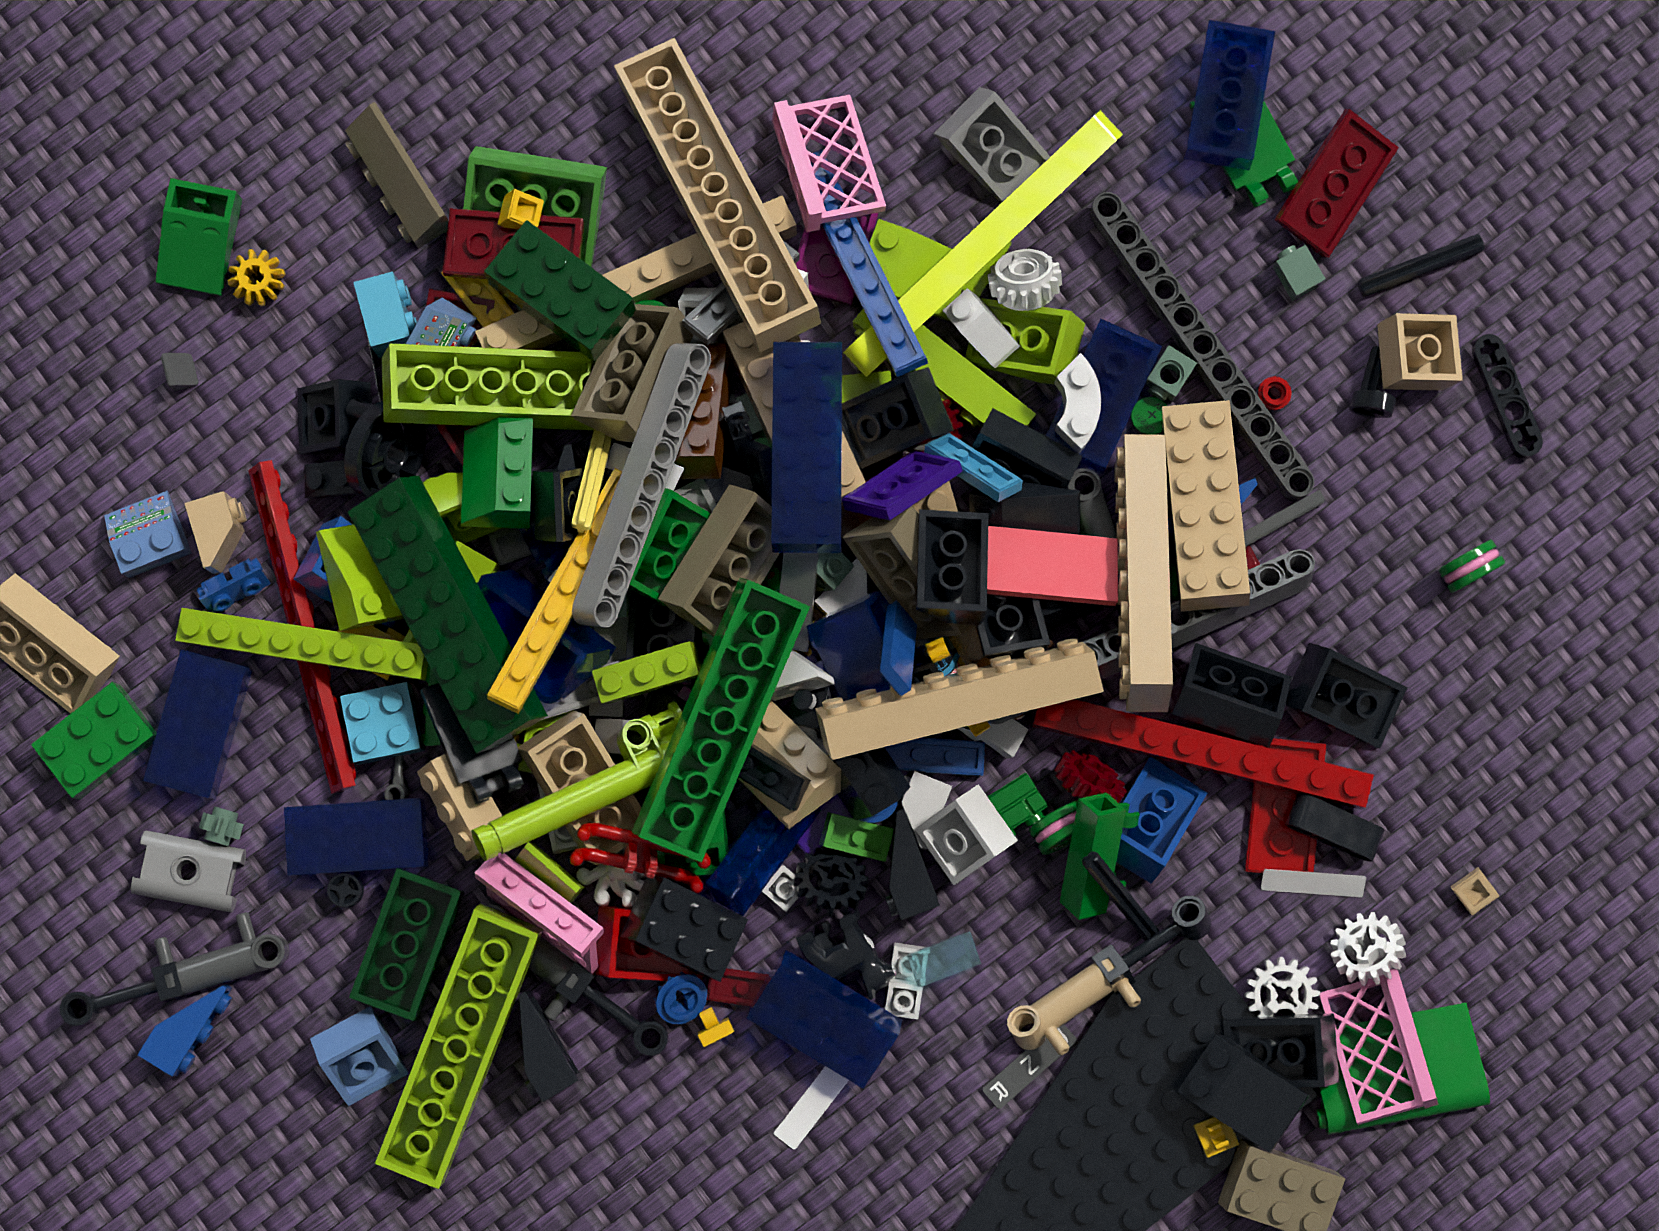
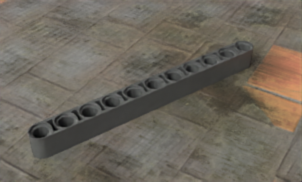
M1112 192L1099 194L1095 198L1090 210L1091 220L1183 353L1197 362L1194 369L1217 401L1230 400L1233 425L1281 494L1290 501H1300L1305 498L1315 485L1313 474L1123 201ZM1103 203L1110 204L1114 208L1115 214L1111 217L1102 216L1098 211V206ZM1120 231L1130 232L1133 235L1134 242L1131 244L1121 243L1117 238V233ZM1139 258L1149 259L1153 269L1148 272L1139 270L1136 260ZM1158 285L1167 286L1172 292V297L1168 299L1159 298L1155 293V287ZM1178 312L1186 313L1190 317L1191 324L1186 327L1179 326L1174 320V314ZM1197 339L1206 341L1210 347L1209 353H1197L1193 347V342ZM1215 367L1225 368L1229 374V379L1224 382L1216 380L1212 374V369ZM1232 395H1243L1248 401L1247 408H1236L1231 401ZM1255 421L1263 423L1267 429L1266 436L1258 437L1254 435L1251 431V423ZM1272 449H1280L1285 453L1286 462L1284 464H1276L1271 460L1270 451ZM1290 477H1300L1305 483V490L1303 492H1296L1291 489L1289 485Z
M1297 549L1249 569V606L1214 609L1215 612L1211 613L1203 610L1181 612L1180 600L1171 603L1172 648L1306 590L1310 587L1313 579L1314 557L1306 550ZM1294 568H1300V569L1304 570L1305 572H1303V573H1297V572L1293 571L1292 569H1294ZM1271 581L1275 585L1266 586L1262 582ZM1178 620L1184 622L1185 625L1177 626L1172 622ZM1118 627L1083 642L1095 652L1101 680L1122 671V668H1119V652L1111 650L1113 647H1121V636H1118ZM1029 711L989 720L988 723L1001 724Z

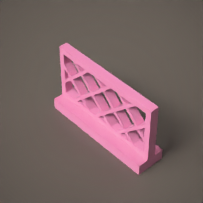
M850 95L792 106L788 105L787 100L774 102L772 123L806 232L820 230V224L885 211L886 204ZM845 107L847 117L843 123L827 115L831 109ZM808 114L817 120L809 129L798 123L796 116ZM822 122L837 129L831 140L816 132ZM842 133L856 140L852 150L836 143ZM810 139L826 146L819 157L806 150V145ZM831 150L846 157L840 168L824 160ZM851 161L865 168L861 178L845 171ZM819 167L835 174L828 185L815 178L814 174ZM839 178L855 185L849 196L833 188ZM860 189H863L874 196L875 202L863 204L854 199ZM830 195L844 203L840 209L826 211L823 203L826 197Z
M499 853L497 857L484 861L475 871V878L486 886L487 895L518 919L544 929L541 935L544 939L588 972L594 973L598 968L596 941L604 933L602 926L505 853Z
M1398 969L1390 970L1391 979L1386 978L1384 975L1380 976V984L1378 985H1381L1384 997L1378 1008L1361 1000L1368 988L1378 986L1372 978L1368 979L1365 986H1362L1359 981L1320 993L1325 1014L1334 1013L1331 1010L1329 999L1344 996L1353 1001L1344 1018L1334 1013L1336 1020L1342 1022L1338 1030L1335 1024L1337 1057L1358 1125L1423 1106L1429 1108L1439 1105ZM1359 991L1356 997L1350 994ZM1386 1004L1390 1015L1382 1012ZM1358 1005L1374 1013L1366 1029L1349 1021ZM1379 1016L1392 1022L1394 1027L1387 1041L1371 1033ZM1346 1025L1363 1034L1354 1050L1341 1044L1339 1038ZM1367 1037L1384 1045L1375 1062L1359 1054ZM1395 1037H1397L1399 1047L1392 1044ZM1389 1048L1401 1054L1403 1058V1063L1397 1074L1380 1065ZM1344 1051L1351 1054L1347 1062ZM1355 1058L1372 1066L1363 1083L1351 1077L1349 1072ZM1377 1069L1394 1078L1385 1095L1368 1086ZM1405 1069L1407 1071L1409 1080L1402 1077V1074ZM1398 1081L1412 1088L1415 1100L1399 1103L1390 1098V1095ZM1353 1083L1361 1087L1357 1095ZM1365 1090L1382 1099L1376 1111L1365 1114L1361 1113L1359 1101ZM1387 1102H1389L1390 1104L1394 1105V1106H1390V1107L1384 1108V1106H1385V1104H1386Z

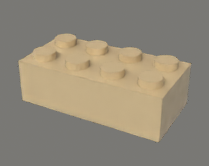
M571 711L518 747L522 758L546 796L615 765L585 714L577 711ZM631 795L565 825L578 848L588 847L617 853L626 847L627 844L590 836L587 841H581L577 837L578 828L585 823H600L632 831L641 811V806L635 796Z

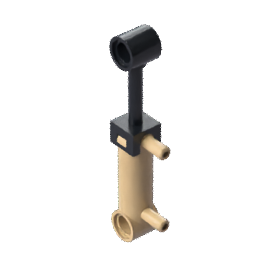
M1195 896L1179 898L1172 908L1173 922L1128 953L1120 957L1111 944L1092 957L1093 964L1030 1006L1025 1005L1015 1008L1008 1016L1007 1026L1016 1043L1023 1049L1034 1050L1040 1047L1047 1038L1059 1055H1064L1069 1051L1070 1046L1057 1028L1112 991L1116 996L1121 994L1130 1007L1139 1005L1141 998L1132 987L1136 981L1129 968L1179 934L1190 940H1199L1205 937L1211 928V920L1203 901ZM1192 914L1198 915V917L1191 922L1185 921V919ZM1034 1024L1033 1028L1029 1031L1021 1032L1025 1025Z

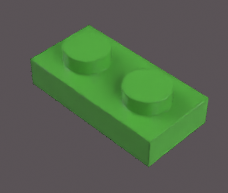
M828 812L819 845L886 862L894 829Z

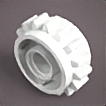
M1020 249L1003 255L995 266H991L988 282L991 296L997 297L998 303L1013 310L1028 311L1043 307L1053 299L1055 294H1059V286L1062 285V275L1059 263H1053L1051 256L1039 250Z

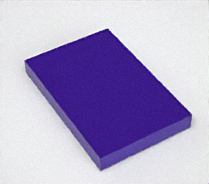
M912 451L844 496L841 500L845 510L890 521L963 472L958 460Z

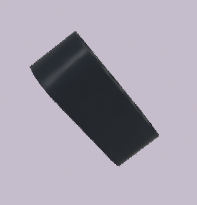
M1297 793L1285 824L1294 831L1368 862L1374 861L1385 831L1384 828L1303 793Z

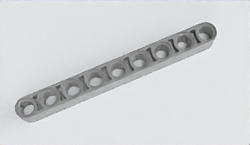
M676 343L670 346L666 352L573 603L572 615L578 624L606 628L613 625L618 617L710 367L711 354L705 345Z

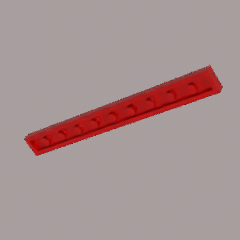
M272 460L259 462L249 469L248 472L287 623L315 628L313 603L307 598L305 587L294 580L300 567L296 556L297 541L290 532L288 525L289 510L287 504L282 501L280 494V475L274 469ZM297 661L331 794L345 791L356 786V769L353 762L349 761L346 749L348 745L347 735L340 726L338 718L339 704L337 698L332 695L329 683L331 680L330 669L328 665Z

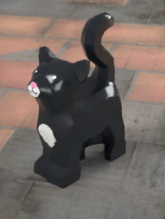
M858 908L847 911V914L840 918V925L844 935L843 940L835 943L831 940L829 935L831 924L828 920L814 926V934L812 931L798 934L796 937L804 957L813 966L818 979L823 983V989L830 1001L847 1006L848 1012L839 1018V1023L846 1026L854 1024L860 1018L861 1006L860 1002L851 993L837 989V981L859 969L862 971L867 996L872 1000L875 998L876 992L887 986L896 975L895 967L878 957L873 941L859 927L860 912Z

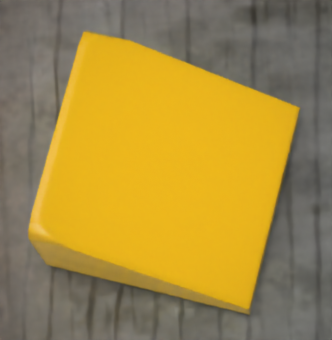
M513 189L504 196L498 225L505 228L519 229L528 220L538 228L544 200Z

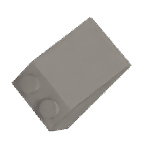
M979 87L933 133L950 154L1001 203L1050 158L1049 154L997 93Z

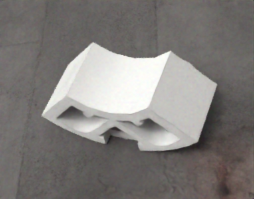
M1081 353L1056 377L1054 382L1062 394L1064 404L1063 416L1058 422L1055 432L1078 454L1089 442L1096 428L1101 410V393L1096 374Z

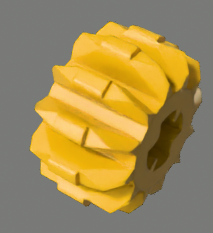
M249 249L248 260L245 261L241 255H238L236 260L240 267H229V272L235 275V277L228 280V285L230 287H237L233 295L237 299L244 297L246 305L251 306L256 298L260 306H265V296L268 295L275 301L277 295L273 292V289H284L285 285L277 279L284 277L286 274L283 269L277 268L280 263L277 257L269 259V253L266 250H262L257 258L255 251ZM257 271H259L264 278L261 282L256 280L257 284L254 285L250 277L253 273L257 276Z

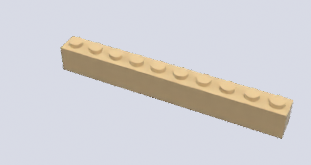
M783 195L763 203L783 241L797 235L795 220ZM696 233L605 273L603 276L633 297L634 303L643 300H652L717 270ZM524 310L475 331L482 348L538 350L562 340L561 337Z

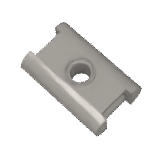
M144 831L140 844L146 847L140 878L132 877V894L231 913L234 911L237 898L231 896L237 865L245 866L246 849ZM194 863L197 868L196 875L190 880H183L181 876L182 867L185 864Z

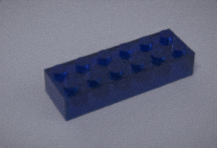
M773 342L772 553H841L842 342Z

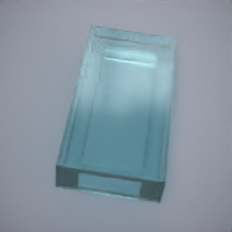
M970 931L907 954L917 987L925 986L981 964Z

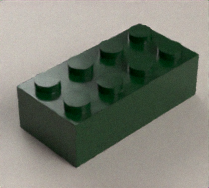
M528 220L523 223L484 271L490 286L593 362L598 359L636 312L633 297Z
M397 868L349 998L406 1019L417 1021L465 892Z

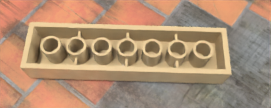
M1124 434L1123 447H1117L1116 463L1114 465V482L1117 483L1115 513H1118L1116 538H1118L1119 543L1117 605H1120L1118 636H1121L1119 668H1122L1119 681L1120 699H1126V712H1168L1173 686L1166 439L1165 435Z
M1068 639L1058 642V648L1044 651V647H1036L1024 651L1023 657L1011 659L1010 655L991 659V665L978 668L977 664H968L958 667L955 674L944 676L943 672H936L925 675L923 682L912 684L911 690L902 696L898 695L892 686L889 685L890 690L877 693L876 689L860 691L856 693L857 698L843 701L842 697L825 700L822 702L823 707L815 708L824 748L830 758L834 760L1103 692L1095 652L1085 643H1078L1077 639Z

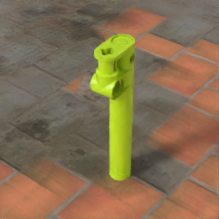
M674 701L670 702L667 705V710L652 717L645 715L639 719L630 720L622 727L617 734L616 742L624 761L488 822L487 825H481L472 829V838L482 859L488 861L497 857L499 853H506L650 787L681 717L682 711L678 704ZM627 731H637L642 737V744H632L627 739Z

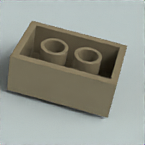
M1241 1138L1218 1203L1227 1212L1284 1231H1327L1345 1178L1330 1168L1274 1149L1269 1153L1259 1145Z

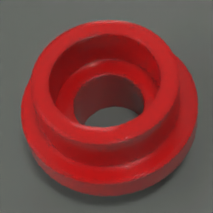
M1269 377L1258 388V397L1269 410H1280L1291 399V387L1281 377ZM1269 389H1277L1280 392V398L1276 400L1271 399L1268 395Z

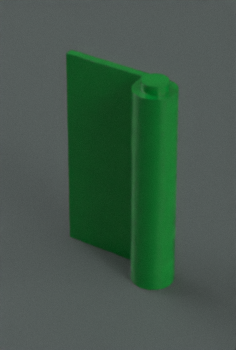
M1467 1003L1411 1013L1439 1105L1429 1108L1423 1106L1358 1125L1338 1060L1339 1082L1327 1087H1319L1321 1108L1316 1109L1319 1129H1325L1327 1135L1489 1105V1088ZM1385 1018L1377 1019L1371 1033L1387 1041L1394 1027L1392 1022ZM1370 1021L1354 1024L1366 1029ZM1346 1025L1339 1038L1341 1044L1354 1050L1363 1034ZM1367 1037L1359 1054L1375 1062L1384 1045ZM1395 1037L1392 1044L1399 1047L1397 1037ZM1389 1048L1380 1065L1397 1074L1403 1063L1402 1055ZM1344 1051L1347 1062L1351 1054ZM1355 1058L1349 1072L1351 1077L1363 1083L1372 1066ZM1377 1069L1368 1086L1385 1095L1394 1078ZM1405 1069L1402 1074V1077L1409 1080L1407 1071ZM1398 1081L1390 1098L1399 1103L1415 1100L1412 1088ZM1353 1083L1357 1095L1361 1087ZM1365 1090L1359 1101L1361 1113L1365 1114L1376 1111L1382 1099ZM1387 1102V1103L1385 1104L1384 1108H1387V1107H1390V1106H1394V1105H1392V1104H1390L1389 1102Z

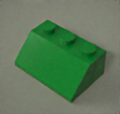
M498 417L464 431L461 527L530 529L533 418Z
M665 488L628 589L666 606L658 598L711 513L673 490Z

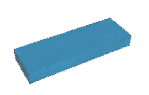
M950 433L925 444L924 453L960 461L963 472L957 476L997 502L1022 490V479Z

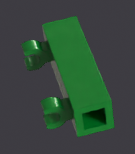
M1107 792L1078 799L1060 896V903L1078 920L1105 914L1109 902V896L1082 864L1083 857L1088 856L1092 851L1097 852L1116 875L1115 866L1123 828L1136 827L1139 821V812L1128 813L1130 804L1125 802L1118 803ZM1124 880L1120 881L1126 888L1127 882H1125Z

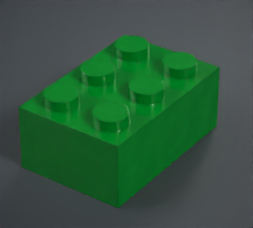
M111 682L31 745L71 798L81 800L161 737L120 684Z

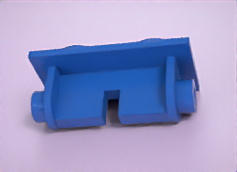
M248 558L229 569L233 579L227 582L222 572L202 582V586L197 588V592L200 596L199 600L208 612L216 613L227 610L232 604L247 596L259 593L262 588L271 583L263 573L259 560L257 558L253 560Z

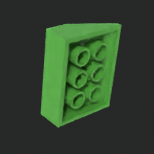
M475 146L468 160L463 209L501 212L504 196L513 189L544 200L541 215L583 218L584 229L580 259L592 267L603 204L607 167Z

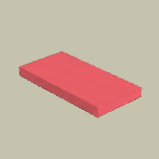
M988 526L987 594L1115 606L1118 603V538Z

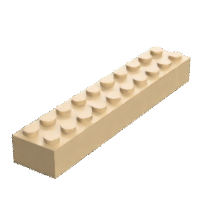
M670 39L614 65L622 91L759 353L821 324L818 306L676 39Z

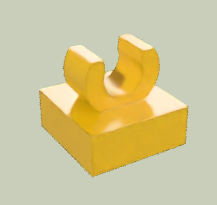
M712 1007L699 1013L706 1027L698 1032V1037L703 1047L734 1032L729 1018L718 1021Z
M1215 1117L1193 1125L1207 1158L1239 1145L1233 1129Z

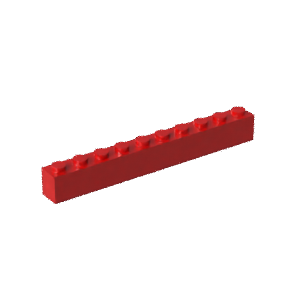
M1075 699L1037 708L1032 726L1293 793L1307 794L1324 801L1360 810L1367 806L1374 774Z

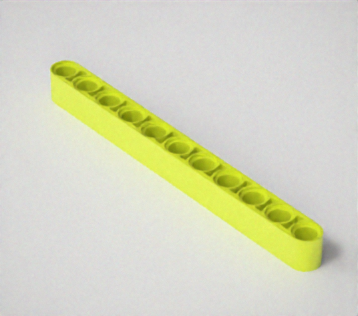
M1101 110L898 300L913 332L928 320L1123 135ZM872 326L843 352L866 377L887 358Z

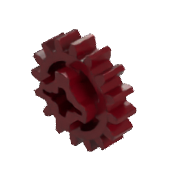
M1074 750L1070 754L1065 752L1054 769L1057 772L1056 778L1064 781L1062 784L1063 788L1072 793L1071 795L1074 797L1084 798L1107 792L1120 803L1127 792L1123 788L1125 783L1117 779L1119 775L1113 768L1103 764L1098 757L1090 754L1087 755L1085 752H1082L1080 755Z

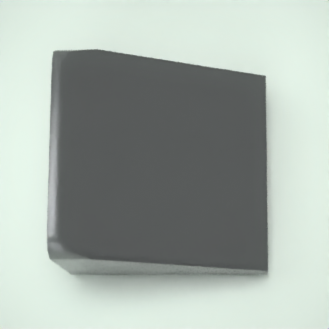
M162 354L161 360L167 384L170 388L179 391L198 385L199 382L191 354Z

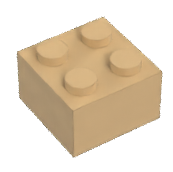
M1396 313L1377 324L1383 389L1445 390L1463 381L1456 315Z

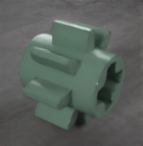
M215 806L212 814L203 812L199 828L206 830L204 839L229 846L231 838L239 840L244 824L236 822L239 813Z

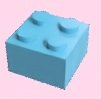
M392 271L353 282L369 343L376 355L381 358L389 343L406 344L417 324V320L413 316L412 311L408 312L407 306L412 305V300L404 280H398Z
M408 682L340 696L353 763L360 765L399 755L425 751L424 745L421 743V730L412 685Z

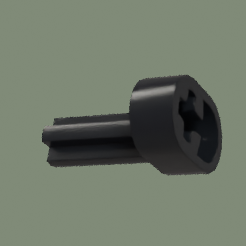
M1373 346L1371 349L1361 388L1353 392L1349 410L1364 417L1390 418L1394 411L1396 398L1391 394L1379 391L1382 383L1380 348L1378 346Z

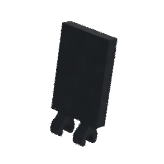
M436 683L421 689L420 694L457 786L467 783L476 805L486 802L492 797L491 791L483 779L484 776L499 771L507 793L521 788L520 786L524 785L519 771L514 766L523 761L514 737L494 749L476 753L440 684Z

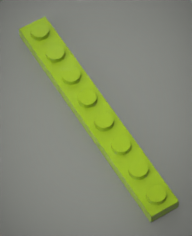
M181 608L175 641L424 681L426 680L428 662L416 643Z

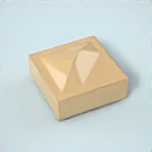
M1479 867L1450 886L1471 915H1474L1499 897V894Z

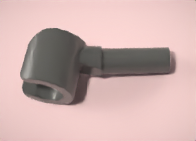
M403 755L395 756L393 784L389 785L385 790V798L389 802L393 801V790L395 787L401 791V802L405 801L409 796V789L403 784Z

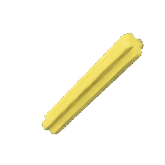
M595 429L593 430L571 521L572 528L577 529L579 533L591 529L612 442L611 437Z

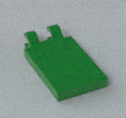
M1249 73L1190 102L1189 107L1235 192L1244 188L1254 208L1266 203V199L1269 198L1266 190L1260 183L1274 176L1283 193L1295 188L1298 180L1293 171L1288 167L1295 162V158Z

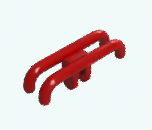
M585 823L578 828L577 837L581 841H587L590 836L626 843L627 845L624 855L595 848H577L570 855V862L574 866H580L583 861H589L624 869V872L632 874L633 871L643 873L647 878L651 879L656 875L688 885L691 891L695 893H700L703 890L702 880L693 872L658 863L657 851L686 857L684 855L640 838L632 833L631 830L600 823ZM706 853L702 863L696 862L700 868L706 869L710 866L711 859Z

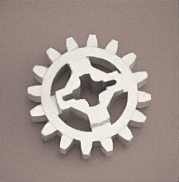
M1371 912L1369 919H1364L1361 913L1357 914V922L1354 923L1349 919L1344 920L1347 928L1345 930L1337 928L1335 932L1339 940H1331L1330 943L1334 951L1331 953V957L1334 963H1337L1338 972L1340 974L1346 973L1347 979L1351 983L1359 977L1362 986H1365L1368 979L1371 978L1376 985L1380 984V976L1382 975L1391 979L1390 969L1400 970L1402 966L1398 958L1406 957L1404 947H1402L1406 945L1403 934H1400L1398 925L1396 923L1391 924L1386 915L1378 921L1375 912ZM1379 933L1385 935L1390 942H1387L1386 938L1379 937ZM1347 956H1350L1351 960H1357V965L1352 963Z
M1278 957L1277 965H1273L1267 959L1264 961L1266 967L1264 971L1256 967L1253 969L1258 976L1256 980L1247 979L1246 981L1249 985L1253 986V990L1244 993V996L1253 999V1003L1249 1005L1248 1009L1249 1011L1258 1010L1257 1017L1274 1016L1273 1014L1279 1009H1289L1293 1012L1291 1015L1308 1014L1309 1008L1318 1009V1005L1312 1002V997L1319 996L1320 991L1311 988V985L1317 982V978H1307L1306 974L1310 968L1303 966L1298 970V960L1293 958L1288 965H1285L1284 957ZM1279 971L1292 973L1285 979L1279 980L1271 975ZM1271 984L1283 989L1288 987L1289 989L1286 994L1289 996V1000L1293 1002V1005L1281 999L1276 1001L1278 994ZM1262 985L1266 988L1267 999L1263 1002V1005L1260 999ZM1301 985L1304 988L1303 1003L1298 1000V989Z

